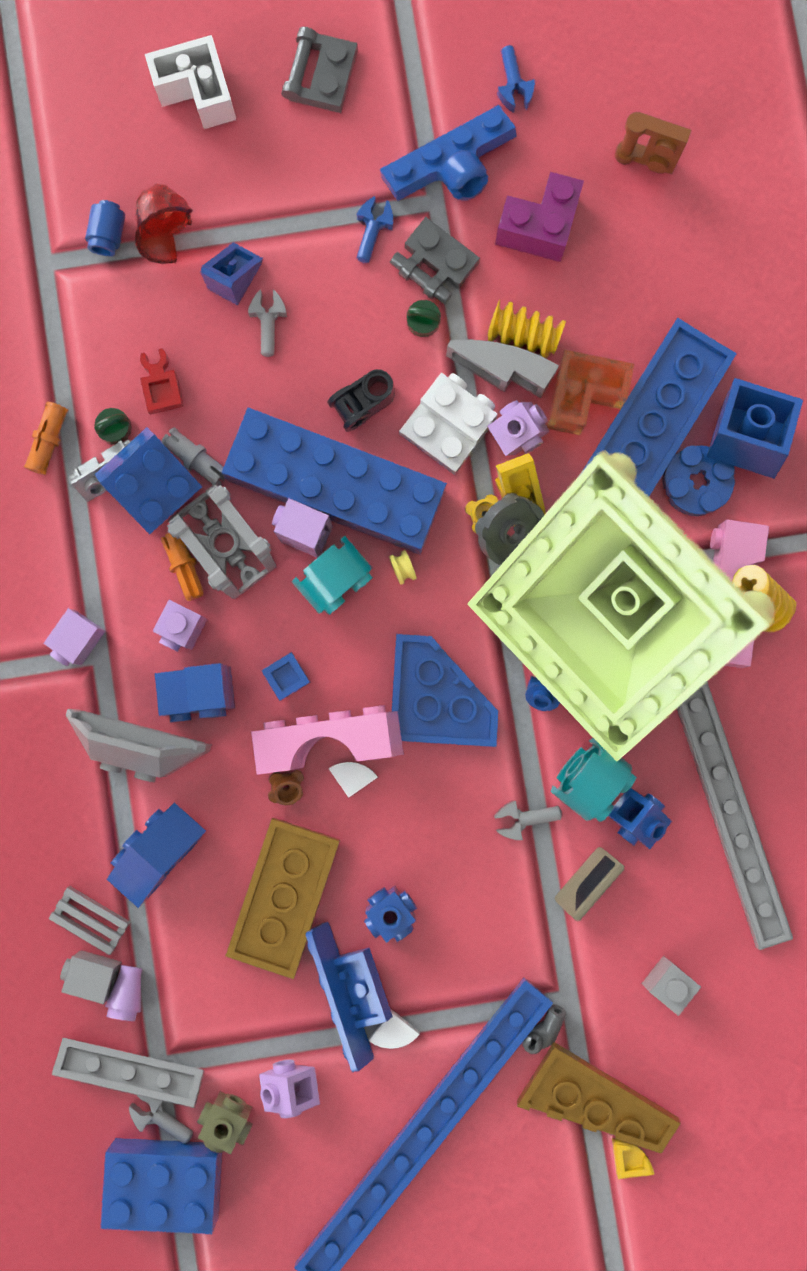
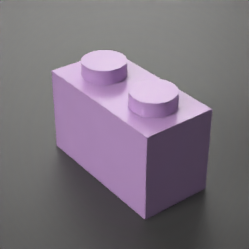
M289 498L285 507L280 505L277 508L272 520V525L276 526L274 533L280 542L316 558L321 555L333 528L329 515Z

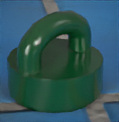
M419 300L409 307L407 311V326L414 335L428 337L438 330L441 313L433 302Z
M104 409L95 419L94 428L96 433L108 444L115 445L120 440L124 442L131 434V421L119 409Z

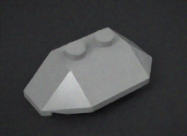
M67 709L66 713L67 719L89 758L101 762L100 769L115 773H121L122 768L136 771L135 778L149 782H155L156 777L162 778L174 773L208 753L212 746L209 743L79 709Z

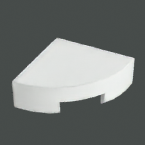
M355 762L339 763L329 768L348 798L378 778L370 768Z
M391 1009L393 1017L387 1022L380 1023L370 1036L369 1041L382 1048L394 1049L408 1045L420 1033Z

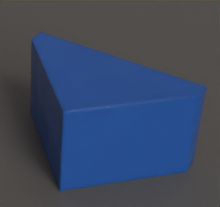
M233 242L202 265L200 273L208 290L238 305L261 266L263 258Z

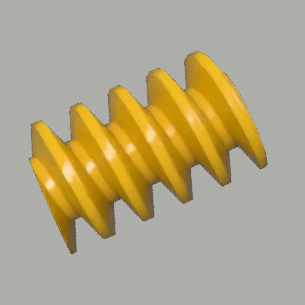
M499 299L488 330V341L493 342L498 335H501L502 344L508 345L511 340H514L515 347L522 348L527 344V351L535 353L537 349H540V356L547 359L551 353L555 354L566 321L562 320L556 328H553V316L549 315L543 323H540V312L535 311L527 319L526 307L522 306L517 314H513V303L509 302L502 310L500 309Z
M747 565L739 568L734 574L732 582L744 593L754 590L763 592L769 596L774 604V621L763 631L776 632L783 629L793 617L797 602L763 568L756 565Z

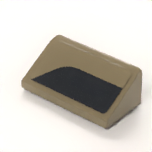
M598 847L554 899L576 921H580L623 872L625 866L603 848Z

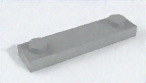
M63 1038L52 1075L195 1108L204 1070Z

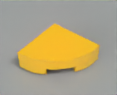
M612 1138L618 1179L654 1175L650 1160L639 1146Z

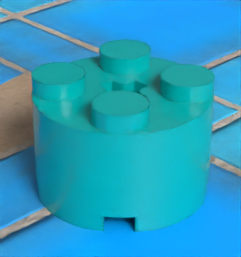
M346 536L342 537L339 541L343 545L340 549L333 544L303 570L306 578L302 582L297 577L291 581L318 614L325 610L330 615L345 602L341 596L349 588L357 592L373 578L369 573L373 569L372 566Z
M592 738L588 742L593 746L587 751L580 747L560 770L556 778L561 784L559 788L552 785L551 793L585 821L595 818L602 822L613 810L614 805L612 802L620 792L625 793L632 787L636 776L631 773V764L623 758L616 762Z

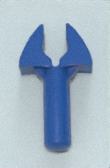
M507 45L502 48L501 54L508 83L506 86H498L497 95L503 105L514 113V90H517L523 96L525 110H527L532 101L535 80L524 81L521 79L515 49L513 46Z
M375 196L365 202L357 212V220L365 222L366 225L357 254V260L361 263L370 262L379 231L383 228L393 230V213L388 200L384 207V213L378 216L376 220H374L372 214L376 204Z

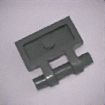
M425 217L405 242V249L413 255L407 259L399 252H396L390 264L399 270V275L407 281L411 279L424 289L423 293L429 298L433 299L435 297L445 305L453 294L444 287L446 282H450L459 289L479 264L480 257ZM425 263L437 273L436 276H429L420 269V266Z

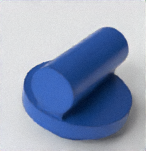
M530 677L525 694L529 705L541 711L556 709L560 702L536 677Z

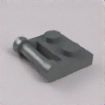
M300 27L296 37L298 47L289 80L284 82L281 94L284 98L293 102L341 113L358 52V44L319 34L309 27ZM314 49L320 51L311 87L308 89L302 87L301 84L310 51Z

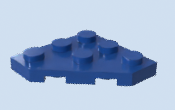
M396 634L392 712L398 711L401 740L407 742L497 747L498 710L446 654L432 636Z

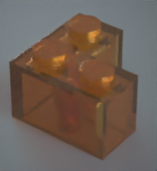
M564 350L559 362L547 428L580 435L586 426L590 403L621 409L628 399L635 364Z

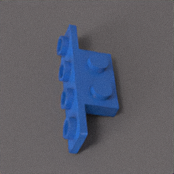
M325 922L306 932L308 950L314 958L319 973V982L321 988L325 991L331 1009V1018L337 1027L343 1045L344 1057L348 1061L351 1071L357 1072L374 1059L364 1027L387 1022L393 1016L370 948L340 955L330 924Z

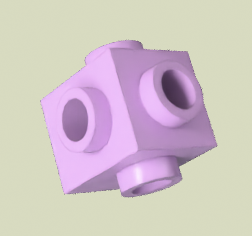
M518 400L500 410L502 416L487 426L505 456L517 455L522 450L525 453L531 452L543 443L541 437L550 432L545 424L548 422V419L543 410L537 404L533 405L532 402L519 403Z
M282 1060L275 1062L273 1069L259 1074L261 1084L260 1096L264 1111L278 1113L281 1118H292L300 1115L302 1111L320 1104L315 1067L296 1065L294 1060Z

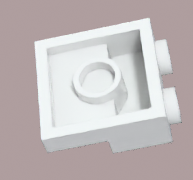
M441 372L421 398L419 406L400 429L399 434L455 475L489 430L487 426L496 420L497 413L493 411L496 406L489 398L482 394L474 397L465 390L467 384L459 376L451 373L447 377Z

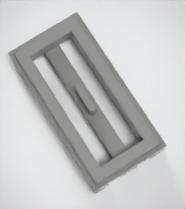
M67 887L62 899L58 901L55 911L51 913L48 919L111 955L129 926L130 921L75 888ZM71 899L75 900L119 928L117 931H114L69 904V901ZM63 911L107 936L111 941H106L62 914Z

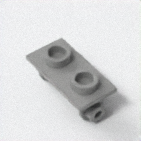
M129 439L125 442L120 440L117 444L102 452L104 462L99 463L94 457L78 468L73 469L74 473L69 475L72 480L71 484L86 502L107 491L94 474L131 442Z

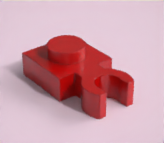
M163 348L158 349L160 360L156 364L149 363L145 352L140 354V362L150 374V376L140 378L147 411L150 415L184 407L176 372L174 370L165 371L169 365V358Z

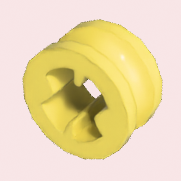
M406 550L401 551V555L398 557L394 555L389 556L400 585H403L407 578L417 579Z

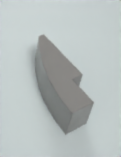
M472 339L451 340L447 345L446 357L505 392L510 382L513 381L541 398L559 365L540 355L498 342Z

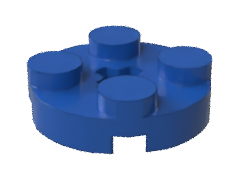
M687 446L673 457L663 473L662 484L669 497L668 501L676 510L689 516H703L716 511L725 505L734 489V466L706 457L709 450L708 446ZM702 473L707 481V486L702 485L697 490L693 488L694 481L690 479V475Z

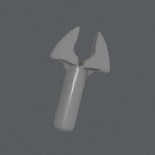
M261 290L254 296L248 309L250 317H258L261 320V355L265 357H271L275 354V320L278 317H287L285 305L275 290H273L274 303L269 308L268 313L262 307L263 294Z
M511 801L499 809L494 818H502L508 815L519 821L515 822L511 828L496 829V831L507 838L523 840L521 832L526 826L561 820L562 811L559 806L522 812L517 809L516 801Z
M137 1095L138 1098L150 1105L151 1111L148 1112L142 1111L134 1103L129 1106L131 1118L140 1132L144 1130L146 1125L156 1124L183 1144L191 1140L193 1131L165 1112L161 1100Z

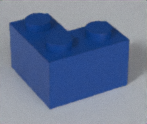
M219 663L184 667V670L155 673L159 716H169L170 723L191 720V713H199V718L227 716L226 709H235L230 666Z
M175 802L165 812L158 809L145 823V826L148 828L142 834L138 830L132 833L123 843V849L110 863L114 866V869L106 880L137 908L157 890L172 869L195 847L206 832L203 827Z

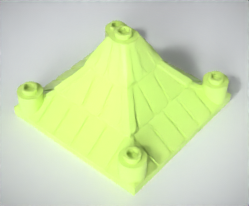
M603 451L593 459L468 602V606L617 762L774 621L775 609L769 596L763 592L754 590L744 593L636 486L634 483L636 468L631 458L625 454L614 453L609 455L606 451Z

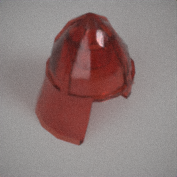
M156 183L147 188L145 191H142L135 204V246L141 256L148 261L159 264L177 262L176 245L173 235L179 233L186 225L191 226L192 224L190 214L193 210L182 196L167 185Z

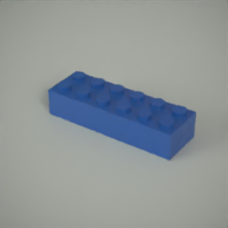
M249 407L246 410L221 472L226 480L284 503H287L288 498L329 515L330 521L419 555L422 553L447 485L443 481Z

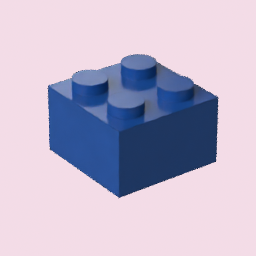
M734 378L723 401L706 457L775 479L789 455L803 399Z
M148 427L94 474L100 484L149 534L202 488L200 483Z

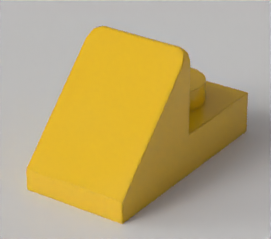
M528 453L496 465L499 477L495 479L501 498L503 499L509 493H515L518 496L528 498L538 505L545 515L546 511L535 463L531 455Z

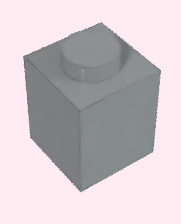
M79 951L71 959L67 958L60 975V980H64L62 993L104 1004L113 989L122 962L90 952Z
M664 955L642 982V985L678 1016L701 988L699 984Z

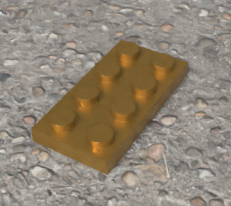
M274 817L271 819L226 957L294 979L307 942L306 932L311 930L340 842L339 839Z

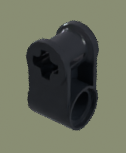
M381 369L372 370L351 385L343 387L328 399L327 404L329 407L336 409L345 423L343 426L345 431H352L393 402L395 397L393 380L386 371ZM377 382H382L388 386L387 391L381 396H374L369 392L371 386ZM346 404H348V405L350 406V408L352 409V411H353L354 413H351V412H350V410L348 409V407L346 406Z

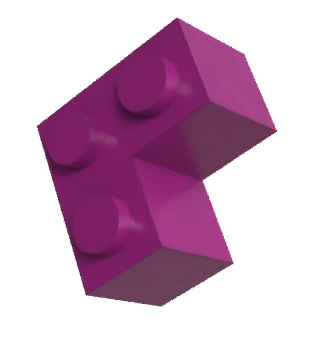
M550 172L541 204L507 195L495 244L561 262L584 181Z

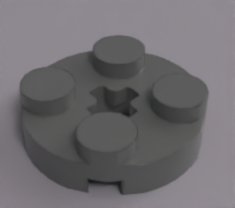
M509 493L503 499L496 502L475 525L479 547L484 555L494 563L502 565L544 517L541 508L528 498L518 496L515 493ZM515 525V533L509 536L507 534L508 530Z

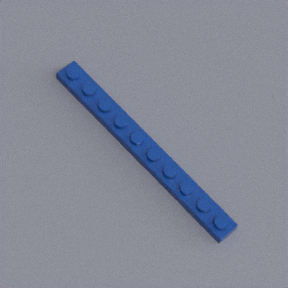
M526 978L520 981L295 1262V1270L340 1271L552 1006L553 1002Z

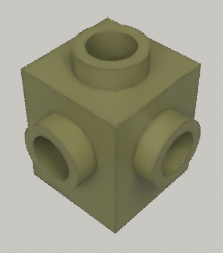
M220 1091L214 1104L206 1102L197 1121L198 1124L203 1126L198 1139L204 1141V1145L214 1152L223 1153L225 1151L231 1154L236 1142L243 1145L253 1124L248 1122L247 1119L252 1106L246 1104L238 1096L225 1094Z

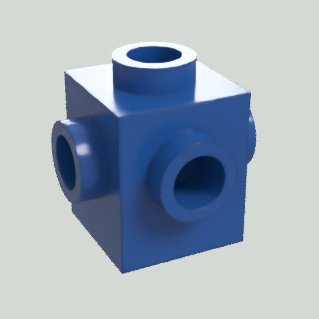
M632 788L620 797L609 814V817L621 827L617 832L633 846L639 841L649 849L664 836L667 827L672 822L662 812L665 808L663 803L649 793L643 797Z
M396 886L388 891L383 887L367 899L370 904L366 906L365 914L368 918L364 922L375 938L381 935L386 943L392 938L398 942L414 930L412 924L416 922V915L413 911L417 909V906L406 891L400 894ZM387 911H394L398 918L393 923H387L383 915Z

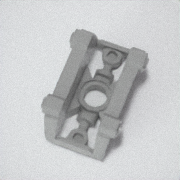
M213 485L179 513L177 512L168 521L170 524L167 527L173 538H181L209 576L207 578L210 586L214 590H222L232 599H236L275 569L276 564L269 553L271 545L265 538L262 539L261 536L258 538L229 501L231 499L229 495L231 494L226 487ZM211 497L222 512V525L217 519L211 520L208 516L209 511L205 500ZM189 514L197 520H202L205 524L203 531L207 536L194 533L183 517ZM221 534H229L234 539L233 548L228 552L222 553L215 548V540ZM241 550L253 552L266 569L259 572L254 567L247 566L244 563L246 556ZM227 561L232 568L238 566L241 570L240 577L243 586L240 589H237L226 574Z

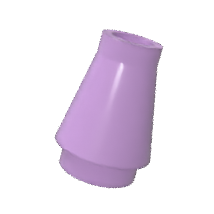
M121 965L119 975L105 1005L108 1008L107 1017L126 1021L136 1020L137 1012H141L142 968Z

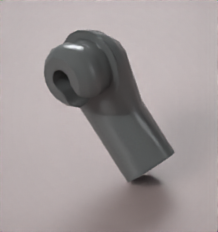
M552 1005L548 1009L544 1021L536 1024L524 1039L522 1045L526 1052L537 1054L541 1049L551 1046L556 1041L566 1016V1011L562 1007Z

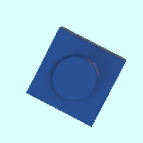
M292 652L261 670L279 701L311 683Z

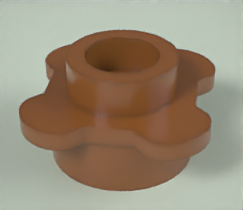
M294 770L291 773L282 774L280 772H273L269 776L268 780L271 784V791L268 793V798L271 802L281 805H292L302 798L301 782L304 780V776L301 771Z

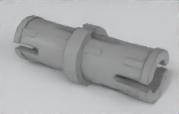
M175 427L171 428L168 431L171 436L169 437L165 434L161 441L168 450L184 461L183 465L189 471L194 469L212 485H221L220 478L223 481L226 479L221 473L223 466L206 453V448L201 444L196 446Z

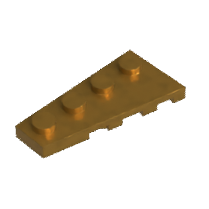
M553 1042L517 1100V1107L528 1111L532 1108L547 1113V1117L562 1121L563 1118L581 1124L584 1129L596 1133L597 1130L615 1135L618 1140L658 1153L663 1152L680 1126L679 1117L556 1042Z

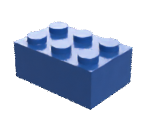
M115 1138L105 1152L101 1229L212 1234L219 1218L222 1153L208 1149L204 1142L189 1141L183 1144L180 1141Z

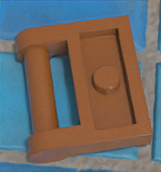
M634 112L627 118L625 123L626 134L623 141L616 148L615 158L621 164L626 165L635 161L646 165L653 172L672 174L688 142L691 130L641 112ZM643 134L650 136L647 146L637 143L639 137Z

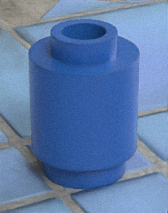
M100 200L99 204L91 205L85 240L88 242L87 249L92 253L111 257L115 255L116 249L120 248L126 214L120 210V206L117 203Z

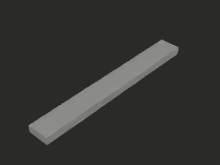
M706 681L677 707V711L757 949L762 950L792 940L793 936L708 682Z

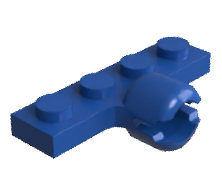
M497 105L380 169L381 177L397 201L435 181L443 182L454 198L462 201L471 200L485 189L488 182L487 169L479 158L517 137L516 127L502 108Z

